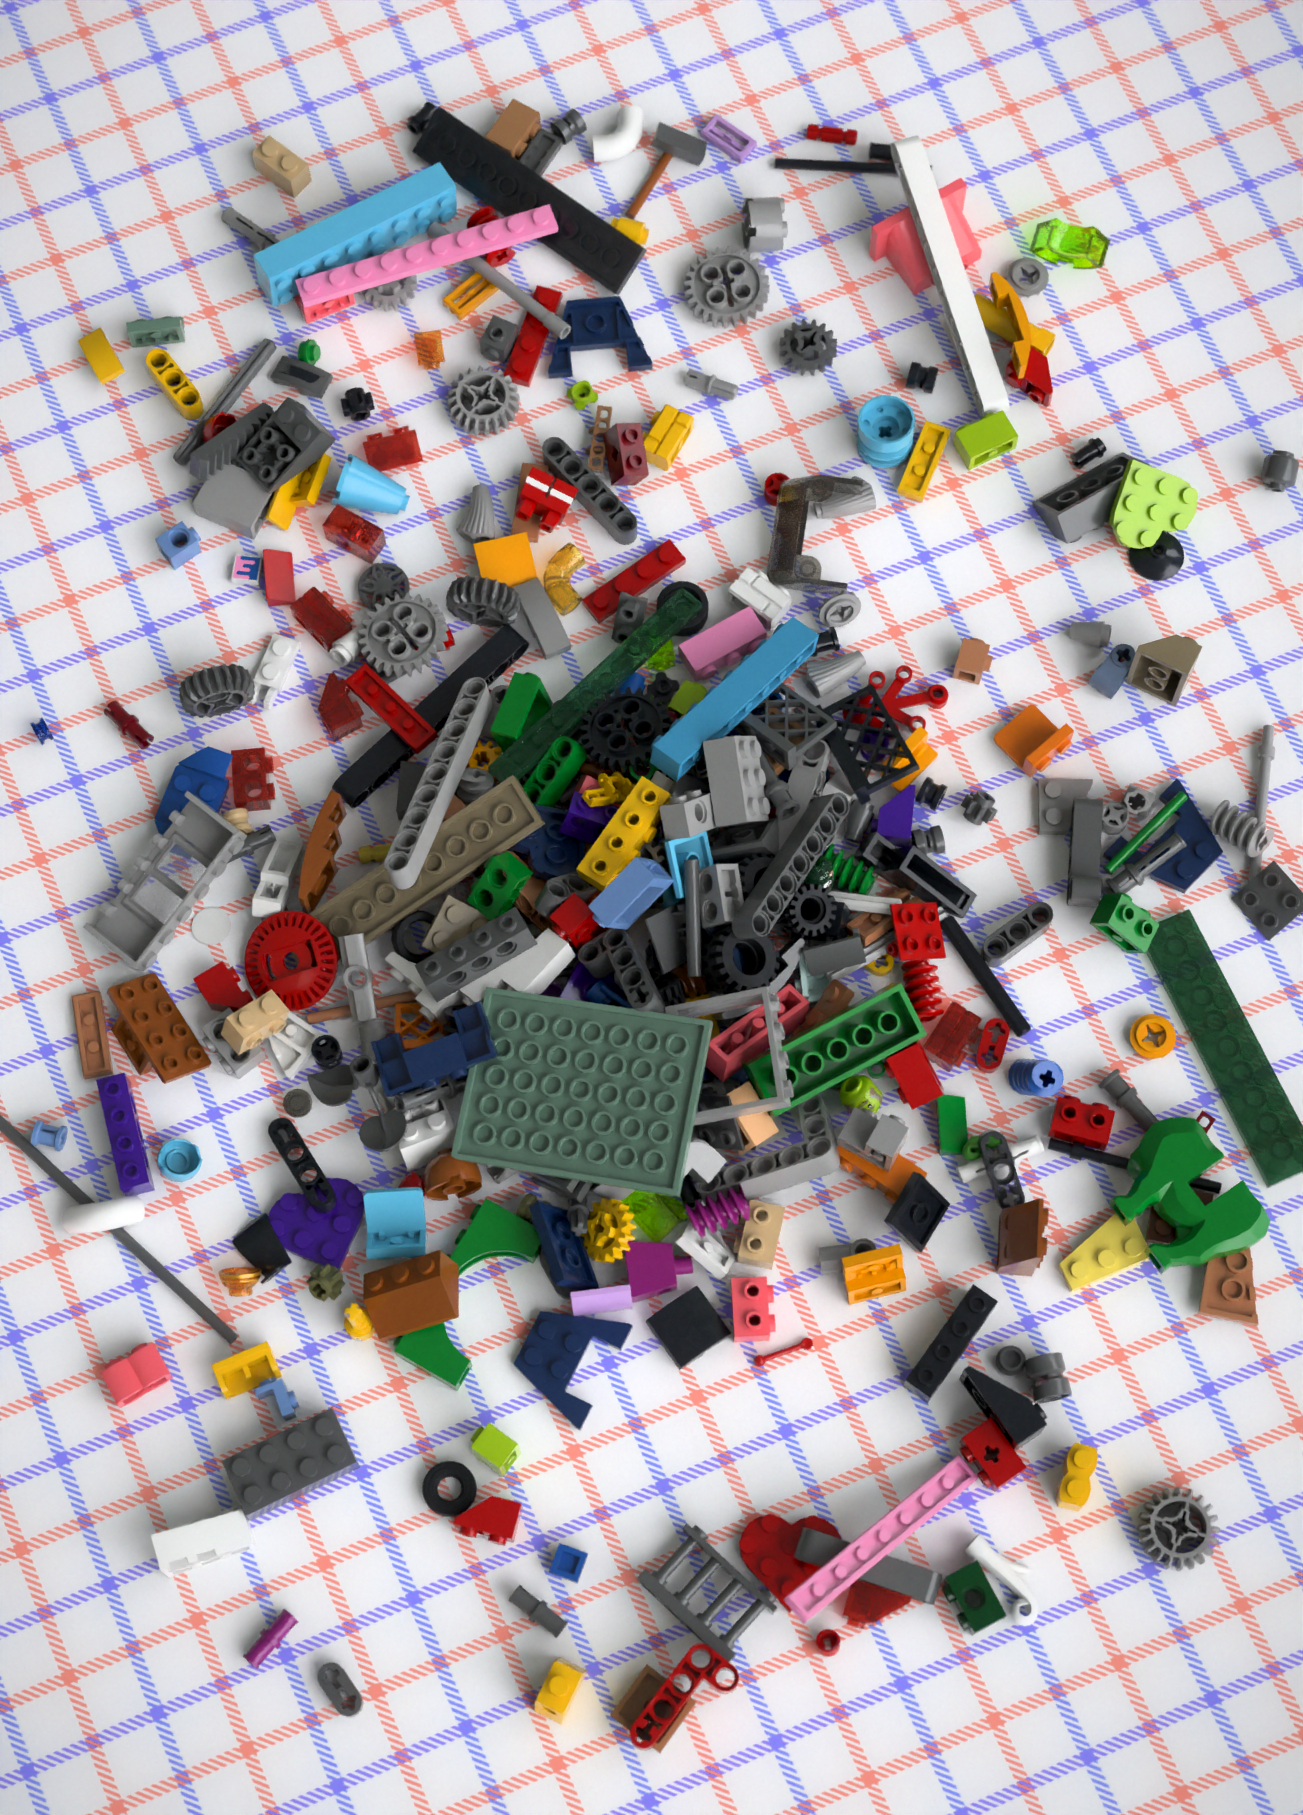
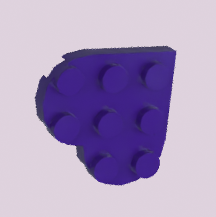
M327 1178L337 1198L335 1207L327 1213L316 1212L304 1194H284L281 1199L276 1201L268 1216L284 1249L323 1267L328 1263L340 1270L364 1219L365 1206L362 1192L349 1180ZM320 1188L315 1189L318 1198L322 1203L325 1202L327 1198L323 1195Z

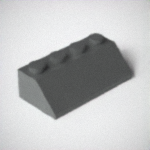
M1122 452L1032 502L1033 507L1055 538L1066 544L1074 543L1080 540L1082 535L1091 530L1102 528L1109 521L1111 509L1128 461L1134 459L1146 465L1149 464Z

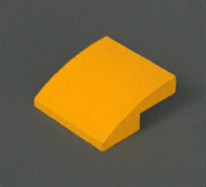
M527 532L473 544L481 578L496 579L497 582L506 583L507 587H515L537 578Z
M900 1244L842 1258L844 1283L849 1305L906 1291V1276L903 1269V1253Z

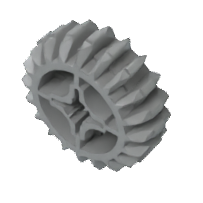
M480 365L477 372H473L469 368L467 376L460 373L458 376L459 381H453L452 389L448 391L449 399L447 401L450 417L455 419V424L458 427L463 426L466 433L473 429L476 437L480 431H484V434L488 437L491 430L498 434L500 426L507 429L509 426L508 421L514 422L516 418L515 413L519 411L518 403L520 401L517 386L515 383H512L511 377L509 375L504 376L501 369L494 373L492 366L487 371H483ZM496 391H499L504 396L503 404L496 398ZM464 399L468 400L469 404H471L472 409L470 412L462 405Z
M1180 1487L1174 1489L1173 1497L1168 1488L1162 1491L1163 1499L1157 1493L1153 1494L1152 1500L1154 1504L1147 1501L1143 1505L1149 1513L1140 1512L1138 1515L1140 1520L1146 1522V1524L1137 1525V1531L1146 1532V1535L1138 1539L1139 1543L1148 1541L1150 1544L1144 1550L1145 1554H1149L1154 1550L1157 1553L1153 1557L1154 1563L1160 1561L1162 1557L1165 1558V1569L1170 1568L1172 1561H1175L1176 1571L1182 1570L1183 1561L1189 1570L1195 1567L1194 1559L1200 1565L1205 1563L1203 1554L1211 1556L1214 1553L1207 1544L1216 1546L1219 1543L1217 1538L1210 1536L1220 1532V1527L1211 1526V1523L1218 1520V1516H1208L1207 1514L1213 1506L1207 1504L1203 1508L1200 1503L1203 1501L1204 1496L1199 1495L1193 1500V1490L1191 1489L1186 1491L1184 1497ZM1180 1505V1509L1174 1518H1161L1157 1516L1160 1509L1166 1506ZM1189 1509L1199 1519L1202 1532L1190 1523ZM1181 1519V1529L1185 1533L1182 1532L1176 1538V1529L1172 1525L1174 1526ZM1155 1526H1158V1529L1167 1535L1168 1548L1164 1547L1158 1540ZM1182 1540H1196L1200 1542L1197 1548L1191 1552L1176 1553Z

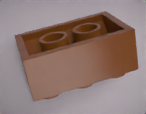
M437 1250L364 1274L363 1301L379 1340L385 1341L459 1318V1265L441 1250Z

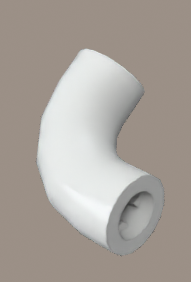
M629 105L620 108L617 112V129L611 134L593 136L594 162L622 158L634 150L642 137L644 125L643 111L640 107Z
M135 1194L102 1202L70 1205L63 1212L62 1224L64 1229L71 1234L106 1231L141 1222L145 1215V1208L140 1197Z

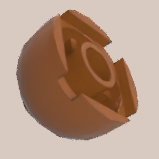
M452 1148L439 1151L438 1155L428 1162L423 1173L426 1197L431 1200L446 1201L449 1200L448 1195L457 1193L458 1198H462L475 1193L482 1187V1176L478 1165L452 1157Z

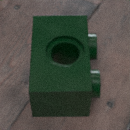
M978 1560L943 1579L945 1585L941 1587L947 1601L950 1604L954 1602L960 1612L956 1617L964 1632L969 1630L973 1636L1007 1616ZM969 1591L975 1592L980 1598L979 1606L969 1607L966 1605L964 1594Z

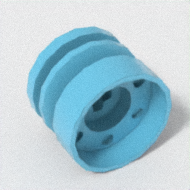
M882 395L865 402L860 409L856 446L859 455L866 463L874 467L886 469L900 465L911 454L915 416L913 409L906 401L896 396Z

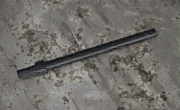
M775 158V169L898 174L894 163Z
M1050 1138L1047 1147L1049 1150L1070 1155L1069 1158L1081 1161L1083 1158L1125 1170L1129 1158L1087 1148L1084 1143L1073 1141L1072 1144ZM1201 1177L1189 1184L1190 1187L1216 1194L1220 1193L1222 1185L1220 1182Z

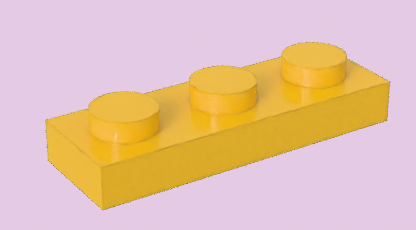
M925 421L898 486L897 494L923 502L951 434V429Z

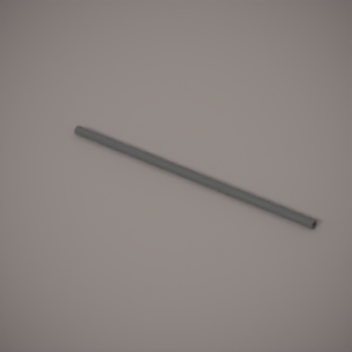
M0 1115V1131L79 1204L95 1203ZM122 1227L108 1230L229 1344H232L238 1338V1335Z

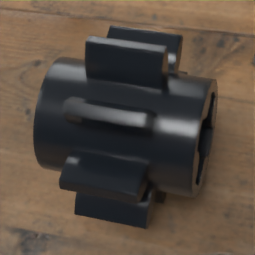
M360 387L349 389L345 392V398L340 399L344 416L350 415L353 421L365 420L370 417V410H375L371 392L365 393L364 389Z

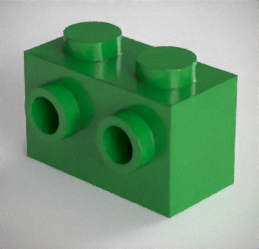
M1122 892L1103 894L1090 921L1093 927L1126 953L1146 954L1160 925L1151 918L1150 912L1139 908L1132 902V898Z

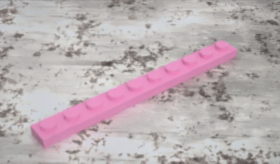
M548 204L295 280L303 307L306 308L558 232V225Z

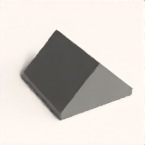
M777 817L771 818L768 821L724 827L710 849L712 857L720 864H737L754 853L756 855L758 853H766V856L770 854L776 856L779 852Z

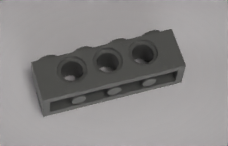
M514 907L417 963L415 967L428 991L436 1002H439L537 945V942L517 908Z

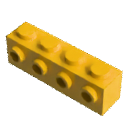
M642 776L576 868L579 877L600 891H603L635 857H640L641 852L639 850L644 843H649L654 838L657 832L656 826L661 821L659 806L669 803L671 794Z

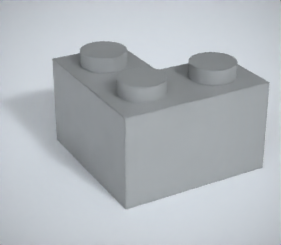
M855 1107L838 1136L837 1145L889 1172L906 1141L909 1127L905 1126L904 1120L895 1115L888 1117L882 1114L878 1120V1116L872 1111L865 1108L859 1110Z

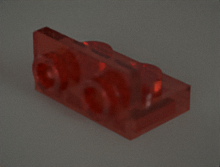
M408 426L393 429L394 435L383 437L382 432L366 436L367 441L362 442L367 463L380 472L423 461L415 429L409 431Z

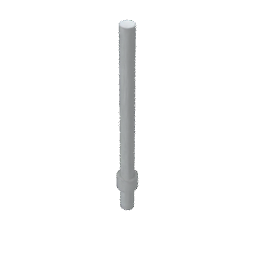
M1272 725L1263 726L1262 745L1258 747L1257 758L1260 760L1255 807L1256 826L1266 822L1271 761L1275 758V747L1273 746L1275 727ZM1263 853L1257 857L1250 858L1248 883L1261 872Z

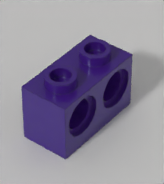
M574 791L564 813L559 832L594 844L620 807L612 804L589 807L582 798L583 794Z

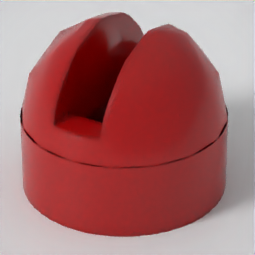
M825 1629L818 1633L816 1648L824 1657L836 1655L840 1649L838 1633L830 1629ZM824 1639H830L831 1649H826Z

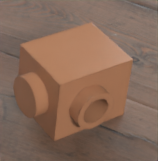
M963 637L952 678L979 685L983 671L989 672L993 656L988 655L990 645L985 644L983 640L978 638L967 639Z

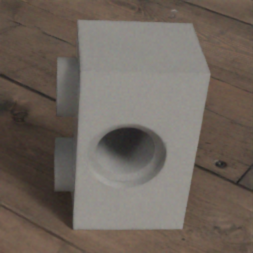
M701 789L685 791L683 795L669 797V803L659 806L665 840L690 838L716 827L711 793L701 794Z

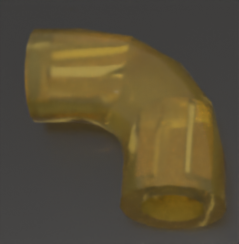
M567 543L548 561L543 575L544 589L554 608L561 616L570 614L582 601V597L572 587L570 579L574 572L585 565V559L579 549L572 543Z

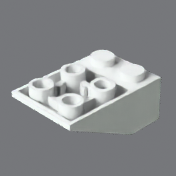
M383 1088L377 1090L385 1112L396 1109L394 1096L386 1097ZM443 1097L403 1112L407 1121V1131L398 1146L408 1172L427 1165L432 1158L438 1155L439 1151L453 1148L456 1129Z

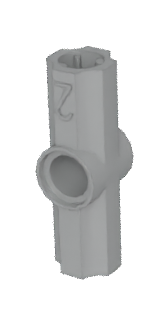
M364 933L338 937L344 969L343 982L347 987L352 1022L377 1019L378 1015L372 985L373 973L369 967ZM355 970L362 971L365 976L364 983L361 986L354 984L352 981V974Z

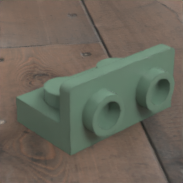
M165 316L160 319H138L126 322L127 334L132 348L185 342L184 320L181 316Z

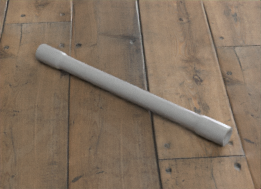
M434 222L428 228L427 234L434 239L451 234V232L438 222ZM476 256L463 260L541 321L547 329L560 339H564L571 330L569 324L553 312L548 311L481 257Z

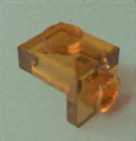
M441 330L414 333L418 366L424 365V370L440 368V363L445 362Z

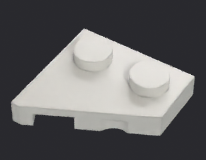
M289 1011L286 1026L279 1033L272 1034L266 1039L287 1078L292 1081L311 1056V1047L314 1040L319 1036H323V1034Z
M688 1217L675 1243L704 1266L707 1271L711 1272L719 1280L722 1279L730 1269L735 1255L723 1241L718 1229L716 1233H712L705 1227V1237L702 1238L694 1231Z

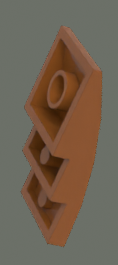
M333 790L330 791L316 818L301 868L298 898L303 912L307 914L316 909L338 872L334 856L342 844L338 828L347 813L341 794Z

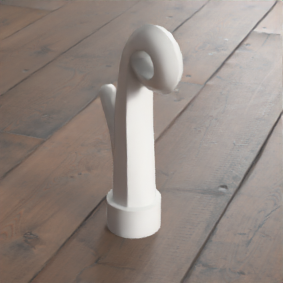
M978 1534L963 1552L973 1562L978 1560L980 1565L1003 1582L1020 1598L1010 1608V1615L1013 1621L1020 1626L1033 1624L1038 1616L1037 1600L1032 1591L1016 1573L1027 1574L1029 1573V1568L1003 1557L989 1546L990 1543ZM1020 1607H1027V1616L1020 1614Z

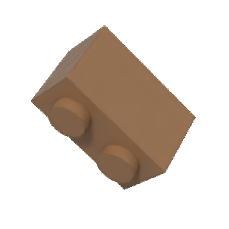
M513 98L485 137L518 159L523 155L532 138L534 139L540 128H542L540 112Z

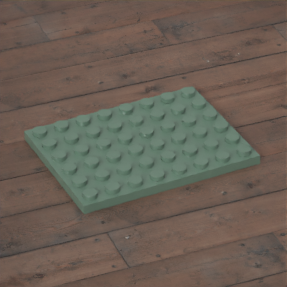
M486 987L483 1007L499 1056L474 1065L473 1068L469 1069L451 1156L475 1164L680 1197L713 1022L705 1019L651 1011L640 1012L625 1007Z

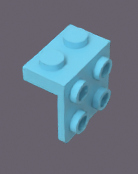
M419 1187L365 1191L367 1259L416 1258L425 1255L427 1229L423 1190Z

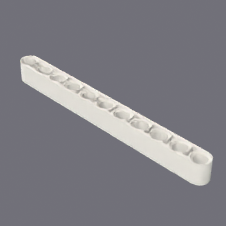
M918 135L892 142L890 145L891 155L980 417H983L991 412L995 414L1001 410L1007 411L1009 410L1008 396L923 143Z

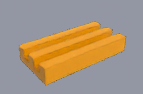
M475 272L442 299L443 305L448 307L452 314L455 313L459 321L499 290V288L484 278V281L468 291L463 298L454 304L453 302L484 278L478 272Z

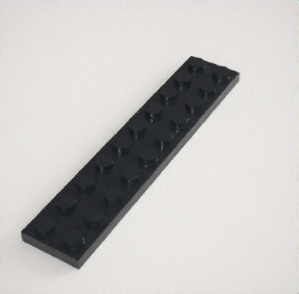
M440 106L412 150L413 153L430 165L440 162L453 181L487 205L492 206L505 217L549 204L558 225V232L536 239L617 295L621 293L647 251L643 246Z

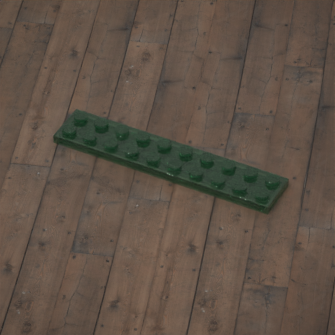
M1188 909L1158 922L1160 925L1146 954L1267 1188L1302 1174L1303 1125L1191 911Z

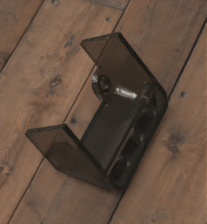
M813 475L787 479L780 485L767 566V577L771 584L775 587L780 585L785 589L833 595V593L838 595L842 590L847 592L848 583L820 580L822 571L820 562L812 556L801 554L809 502L824 503L832 497L833 492L861 496L863 480Z

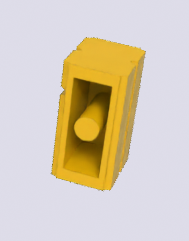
M666 404L661 412L657 410L654 413L650 422L652 427L649 432L642 433L647 462L655 464L656 467L664 471L670 469L694 429V418L691 415L678 411V409Z

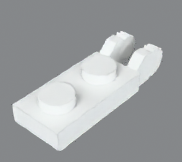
M273 634L253 680L255 694L248 703L254 705L261 689L264 688L268 692L263 701V708L271 710L278 693L280 694L299 651V641Z

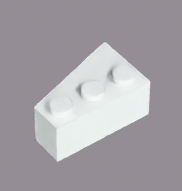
M237 1507L221 1511L220 1516L213 1518L203 1517L192 1521L191 1524L174 1527L150 1535L160 1571L170 1578L257 1548L249 1519L246 1517L243 1509L238 1510Z

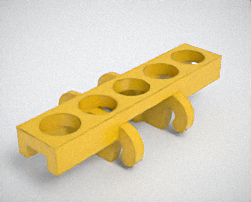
M614 772L609 777L605 773H601L598 777V783L601 788L585 790L582 798L589 807L623 803L636 784H632L620 772Z

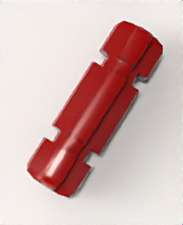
M808 124L806 138L809 140L817 141V138H821V141L841 144L843 141L846 145H856L858 136L857 130L847 129V131H843V128L824 125L822 128H819V125Z

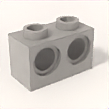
M738 863L715 864L699 870L700 915L703 928H721L731 925L735 915L744 904Z
M228 1008L201 1028L206 1036L202 1041L211 1053L217 1051L222 1059L219 1063L227 1074L230 1075L234 1072L237 1078L240 1079L267 1058L258 1045L253 1049L245 1051L247 1056L244 1060H233L236 1054L234 1049L225 1039L216 1038L218 1032L223 1028L226 1017L233 1013Z

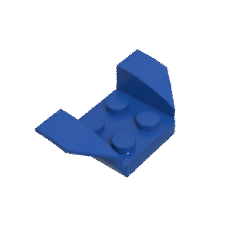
M208 746L178 762L179 765L174 769L155 815L154 821L158 833L164 835L173 823L169 820L170 814L175 810L181 812L190 801L184 796L187 791L199 797L219 813L229 789V780L225 775L233 758L232 754ZM185 840L188 844L195 848V845H193L188 840ZM177 844L170 851L173 854L190 860L192 858L189 853Z

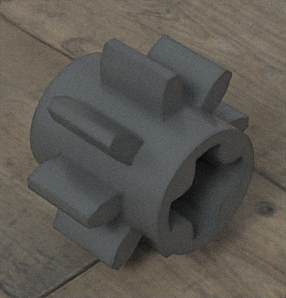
M978 790L976 794L971 792L970 795H966L961 803V806L966 808L963 816L975 825H981L983 822L987 824L989 821H992L998 811L993 807L996 801L984 791Z

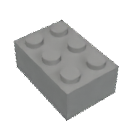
M730 736L703 741L715 826H739L768 821L770 803L765 797L764 785L766 777L760 765L761 746L756 736Z

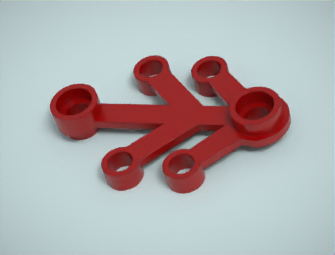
M902 665L897 668L895 679L881 701L891 718L909 728V731L913 733L917 728H914L912 724L919 722L922 724V728L925 729V719L921 716L912 717L900 709L928 704L933 709H941L947 704L949 694L944 686L935 684L930 686L927 692L896 698L904 685L908 684L912 679L911 668ZM880 671L872 672L869 675L868 685L872 684L876 691L882 689L885 685V675ZM906 672L909 676L902 678L899 676V673ZM878 677L882 680V682L876 684L872 681V679ZM939 691L942 693V696L937 698L932 693ZM869 695L861 699L858 706L870 708L872 703L869 702L872 696ZM842 710L844 720H846L849 711ZM861 713L858 715L854 714L851 723L862 725L867 715ZM873 716L869 726L881 729L884 722Z

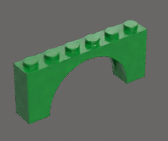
M485 1199L482 1205L478 1203L470 1215L471 1224L467 1230L463 1228L454 1243L457 1247L452 1255L447 1254V1256L459 1265L460 1276L474 1264L494 1257H514L534 1264L541 1252V1241L537 1230L531 1223L494 1202ZM444 1322L398 1336L393 1343V1346L396 1347L394 1352L397 1357L456 1391L459 1390L473 1366L471 1360L461 1354L450 1341Z

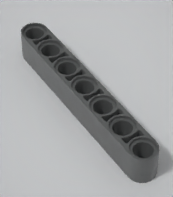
M838 792L816 797L809 805L732 921V930L738 939L746 940L763 937L771 931L847 816L849 801L843 793Z

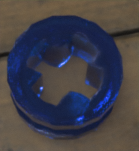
M41 717L38 723L32 722L30 725L41 745H44L46 739L53 740L54 738L43 717Z

